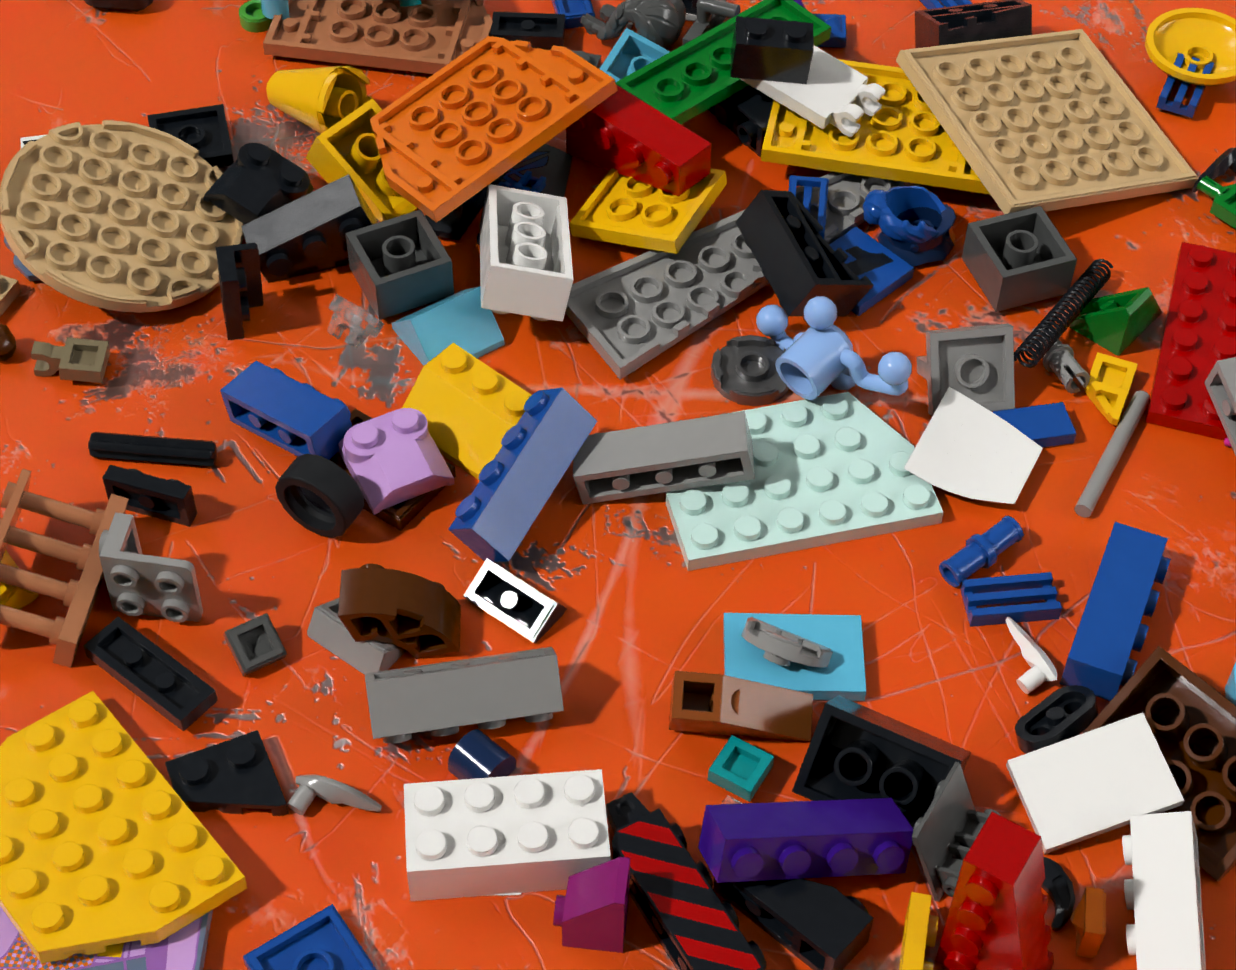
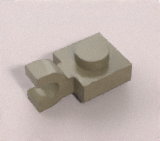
M68 337L65 346H54L50 343L34 341L31 351V358L37 360L34 368L35 376H52L59 370L61 380L94 383L103 382L110 356L109 341Z

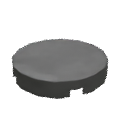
M754 335L735 337L727 341L726 346L720 351L718 348L713 355L711 378L714 387L723 397L737 404L749 406L771 404L782 398L789 390L781 380L775 366L777 358L786 349L784 348L782 351L779 347L775 346V341L767 337Z

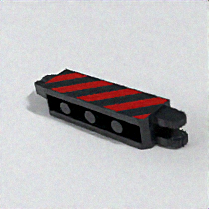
M632 792L606 804V815L614 832L612 840L613 859L618 857L630 858L629 895L677 970H765L766 961L761 949L753 940L747 942L739 930V920L733 907L727 900L720 901L712 889L713 882L707 868L701 861L694 862L686 850L687 842L680 827L675 822L669 824L660 809L650 813Z

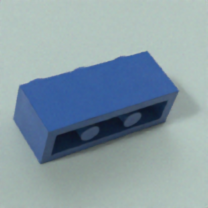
M258 361L252 363L220 390L231 422L296 456L313 454L330 460L339 452L338 443L352 427L350 410L341 400L337 398L332 399L316 391L311 385L307 383L302 384L286 376L281 370L277 368L272 369Z

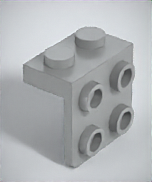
M115 512L109 530H103L99 540V558L113 611L122 612L129 616L148 615L163 617L173 622H184L186 620L199 622L203 614V607L194 565L186 560L142 554L134 515Z

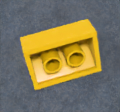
M452 343L423 366L402 408H413L422 412L428 422V431L440 453L479 480L478 477L483 467L494 460L503 446L501 441L505 433L515 426L524 414V405L531 394L455 343Z

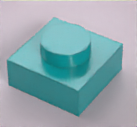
M731 735L709 768L708 781L750 802L772 769L774 756Z

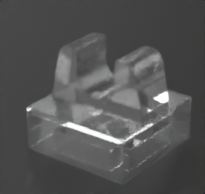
M338 294L335 295L328 307L334 312L327 329L328 333L339 339L343 331L350 328L349 335L344 342L355 349L369 335L376 338L384 325L383 322L368 311Z

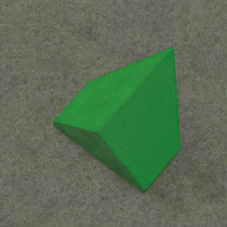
M1149 287L1092 299L1069 327L1119 356L1163 312Z

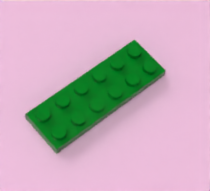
M763 0L736 15L740 17L813 23L814 45L816 47L829 40L831 35V26L794 0ZM736 16L617 81L616 85L679 124L687 122L749 86V84L739 78L730 77L731 46Z

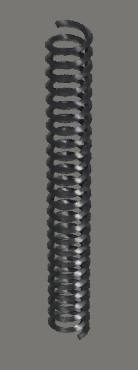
M1097 259L1091 263L1073 286L1014 352V361L1018 359L1021 365L1028 368L1037 365L1110 279L1111 271L1103 264L1106 263L1110 268H1113L1109 261ZM1024 352H1025V354H1026L1029 358L1034 359V360H1029L1028 358H1026V356L1024 355ZM1021 357H1022L1026 362L1031 363V364H1026V363H1024V362L1021 360Z

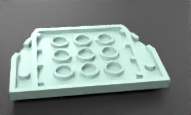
M849 392L821 396L813 400L804 399L742 410L745 411L752 437L755 479L666 492L665 504L688 571L942 523L944 513L932 485L904 469L915 446Z

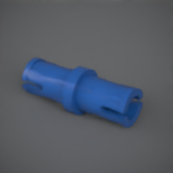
M1005 516L982 535L974 534L966 540L964 548L940 563L939 571L944 580L949 585L958 587L964 579H967L980 568L988 569L997 562L999 554L1014 543L1022 540L1024 533L1021 526L1014 518Z

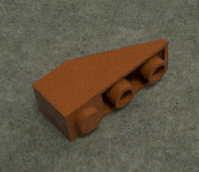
M675 671L671 689L669 730L810 742L813 694L726 675Z

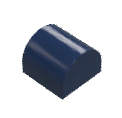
M479 729L472 730L464 735L455 745L448 759V771L459 780L508 776L516 769V759Z

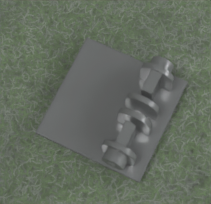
M959 762L954 763L946 779L941 780L937 785L931 805L924 817H920L917 820L912 833V841L920 858L924 875L927 878L934 900L938 902L944 892L953 897L963 859L991 812L993 811L1000 815L992 809H986L984 813L975 810Z

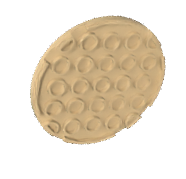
M103 120L102 124L81 125L80 122H75L49 130L48 135L35 142L29 141L15 154L4 172L0 186L1 228L9 246L22 264L37 278L58 292L88 305L114 311L142 313L169 310L187 305L209 294L220 285L216 247L242 244L244 234L241 226L244 224L211 202L203 200L205 193L223 173L217 166L212 167L206 160L198 155L199 150L166 132L124 121Z

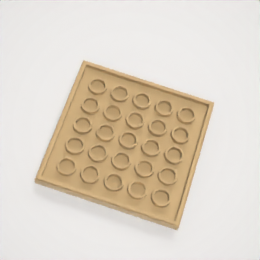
M1083 29L899 51L896 62L1004 214L1041 206L1046 212L1193 188L1195 182L1199 179Z

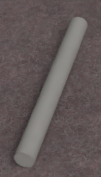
M1139 390L1134 393L1074 508L1079 516L1089 517L1093 512L1150 401V395L1147 392Z

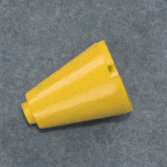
M351 66L279 70L271 76L266 87L267 97L272 106L320 134L372 99L371 96H367L365 84L370 85L368 77L362 70Z

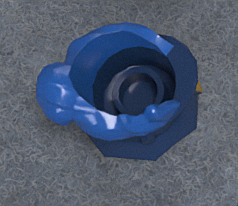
M897 186L890 188L888 191L875 189L866 196L863 203L864 220L869 224L879 225L882 230L877 237L879 243L911 266L915 267L925 263L943 261L953 249V246H955V235L951 228L956 219L955 212L950 206L943 204L937 195L920 186Z

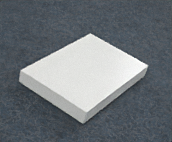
M1143 712L1009 759L1006 763V767L1035 834L1042 838L1044 854L1130 824V815L1162 813L1181 806L1184 802L1183 796Z

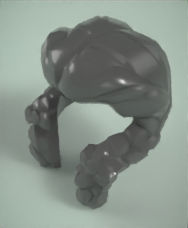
M625 0L617 7L609 4L602 6L599 11L600 18L606 21V23L588 13L582 16L580 23L584 26L587 33L594 34L601 40L617 38L624 32L626 27L631 29L635 26L637 29L636 33L669 50L682 32L686 10L682 0Z

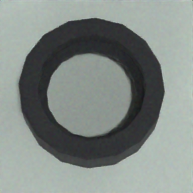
M304 454L298 456L282 474L275 486L277 498L287 513L307 530L320 536L334 538L343 535L364 507L363 494L353 478L333 461L319 455Z

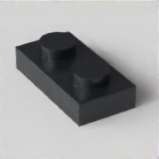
M493 12L490 36L505 38L509 41H529L532 48L551 49L553 45L563 46L565 14Z
M113 465L108 467L102 477L108 500L111 493L129 499L126 510L189 527L197 515L191 486L185 485L178 480H166L144 474L137 469H124Z

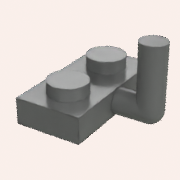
M698 0L697 19L682 38L683 45L740 14V5L726 2V0Z

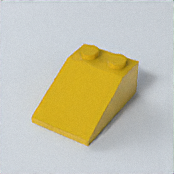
M372 98L318 135L306 159L328 184L349 174L375 218L382 222L414 212L418 208L388 185L370 118L382 111V109Z

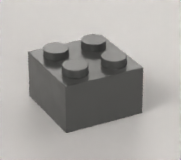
M1041 206L968 223L962 259L995 312L1065 295L1070 289L1077 258Z
M421 210L345 233L349 267L379 320L442 300L454 294L452 260Z

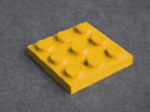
M611 168L569 223L571 234L575 237L594 241H604L629 247L677 254L726 186L725 170L711 168L709 175L678 197L662 189L652 187L650 184L647 185L634 180L631 176L626 177L618 174L617 170Z

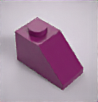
M618 857L569 876L566 896H556L553 925L562 927V946L623 953L629 909L630 858Z

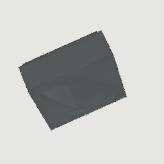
M267 613L224 632L223 636L243 677L279 661L287 655Z

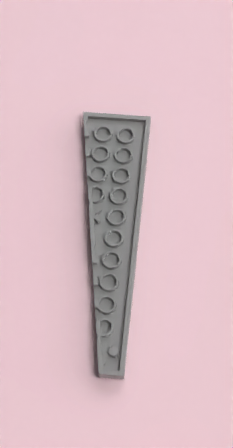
M831 172L819 177L829 179L824 240L831 244L854 227H858L865 222L863 203L869 192L875 189L888 191L892 187L921 186V184ZM798 186L796 198L803 205L804 186ZM812 187L810 214L817 220L820 188ZM745 210L692 232L677 254L650 250L572 284L565 314L620 380L769 284L768 279L763 275L759 263L751 249L746 245L744 237L735 223Z

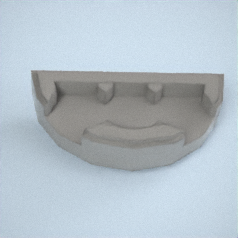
M753 617L747 619L741 635L749 643L764 650L763 657L782 666H790L792 661L812 667H828L833 654L830 648Z

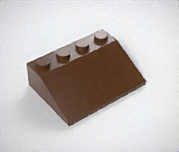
M1158 646L1083 733L1142 712L1144 713L1184 799L1181 806L1162 813L1192 812L1198 837L1199 866L1219 882L1236 865V706Z

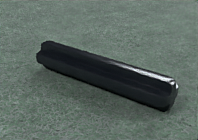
M93 432L88 443L90 455L96 458L208 467L213 466L217 458L216 443L205 440Z

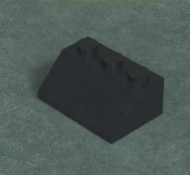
M838 695L824 705L792 792L812 801L892 798L914 829L917 820L920 817H924L931 805L939 782L946 779L955 762L961 764L964 772L971 752Z

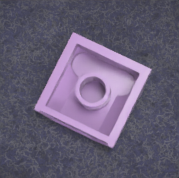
M401 408L354 425L338 443L340 456L374 515L380 513L383 509L440 487L455 484L450 469L428 431L427 419L419 410Z

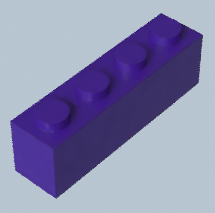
M892 798L706 805L698 849L717 883L900 874L906 872L912 846L913 828Z

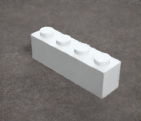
M1192 812L1130 815L1131 835L1122 836L1125 865H1132L1133 879H1124L1126 906L1128 910L1134 909L1135 924H1126L1128 953L1130 956L1136 955L1137 970H1206L1198 837Z

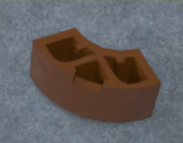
M365 564L360 568L341 571L338 617L355 642L379 641L391 643L407 650L415 659L459 651L461 605L442 584L432 582L412 573L385 569L378 564Z

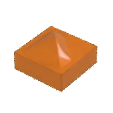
M1086 886L1081 901L1070 919L1076 928V956L1094 958L1098 954L1105 936L1106 893H1104V889Z

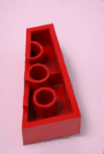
M616 85L617 92L566 128V153L608 170L612 168L617 170L618 174L626 177L631 176L634 180L647 185L650 184L652 187L662 189L678 197L710 173L712 143Z
M993 811L991 812L962 862L935 960L944 965L946 970H1051L1054 964L1053 953L1048 951L1047 948L1052 939L1051 927L1045 924L1044 915L1049 908L1048 896L1042 894L1041 886L1045 880L1041 836Z

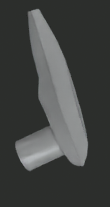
M316 774L296 776L295 781L299 787L287 803V806L299 815L305 813L316 796L331 804H345L380 812L382 809V805L361 791L337 780Z

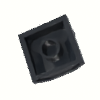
M248 143L240 148L237 160L205 193L203 200L211 202L243 224H247L313 192L314 188L310 183L308 174L301 167L266 145Z

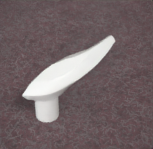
M1007 617L1005 621L1009 631L1020 646L1023 658L1031 667V669L1016 680L1020 689L1024 693L1029 694L1043 682L1057 680V670L1046 653L1011 617Z

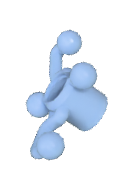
M816 296L807 302L804 307V319L810 327L805 332L795 335L794 339L785 332L788 326V315L782 307L766 305L758 312L756 325L759 331L766 336H770L771 340L776 342L775 346L779 347L782 351L784 348L786 349L776 360V371L786 386L798 396L808 400L816 399L829 385L837 390H849L857 385L865 390L895 396L905 393L908 389V378L912 373V364L909 358L901 352H889L882 356L878 363L879 375L869 373L862 358L854 352L853 344L849 337L838 326L833 324L837 318V308L829 298Z

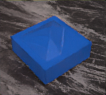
M814 14L831 26L830 39L817 47L845 48L846 15Z

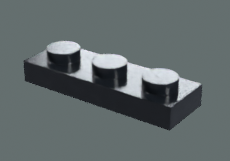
M120 617L115 618L83 645L88 658L182 731H185L218 701L216 691Z

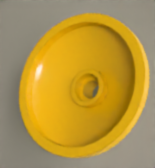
M1180 8L1158 16L1148 27L1145 37L1147 54L1156 66L1167 75L1179 81L1200 86H1216L1236 80V19L1210 9ZM1178 53L1184 55L1181 68L1174 65ZM1192 58H1199L1200 61H1195ZM1213 62L1214 66L1211 73L1202 74L1205 65ZM1190 63L1197 65L1195 72L1187 70Z

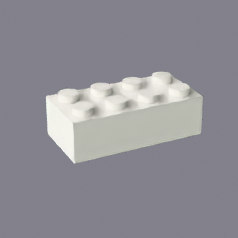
M489 184L479 225L481 308L489 309L497 314L513 313L530 316L538 321L555 320L563 322L574 280L567 198Z
M602 769L404 784L406 868L410 901L566 890L569 876L611 860Z

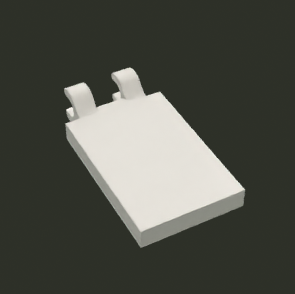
M815 45L807 84L739 78L818 127L824 129L830 123L848 137H852L860 129L861 125L856 122L864 113L874 116L881 109L882 104L877 101L886 92L879 84L871 83L867 85V76Z

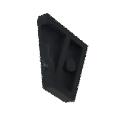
M258 730L165 762L173 789L192 812H206L215 809L223 813L243 814L244 808L271 809L273 816L289 814L285 798Z

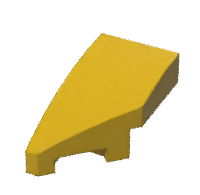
M1097 352L1090 372V381L1085 387L1084 392L1109 423L1118 426L1138 364Z

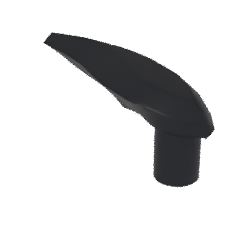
M1236 147L1227 149L1200 175L1192 188L1193 192L1198 191L1197 185L1206 175L1214 180L1224 175L1228 168L1236 173Z

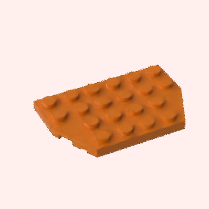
M487 36L370 118V122L389 187L437 223L617 92V86L614 78L564 46L553 45L551 50L532 48L529 41H509L501 37Z

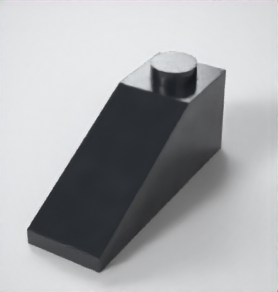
M714 878V891L813 970H843L868 943L873 917L869 915L867 909L859 900L852 896L843 895L833 886L805 879L717 883Z

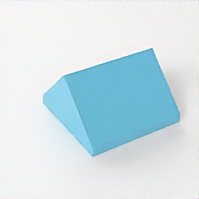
M480 286L461 290L392 323V329L423 366L452 343H455L476 358L505 345L504 337L493 312L489 309L481 308Z

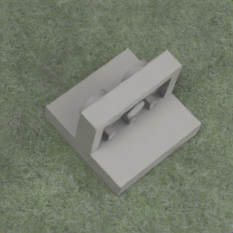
M1007 323L926 331L927 356H917L916 359L917 373L925 378L928 383V412L931 416L935 413L949 387L990 411L1015 409L1012 325Z

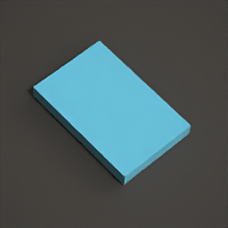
M724 613V675L813 694V700H831L839 695L851 701H865L866 678L861 615ZM753 617L830 648L833 654L828 667H812L792 661L790 666H782L768 661L763 657L764 650L749 643L741 636L747 619Z

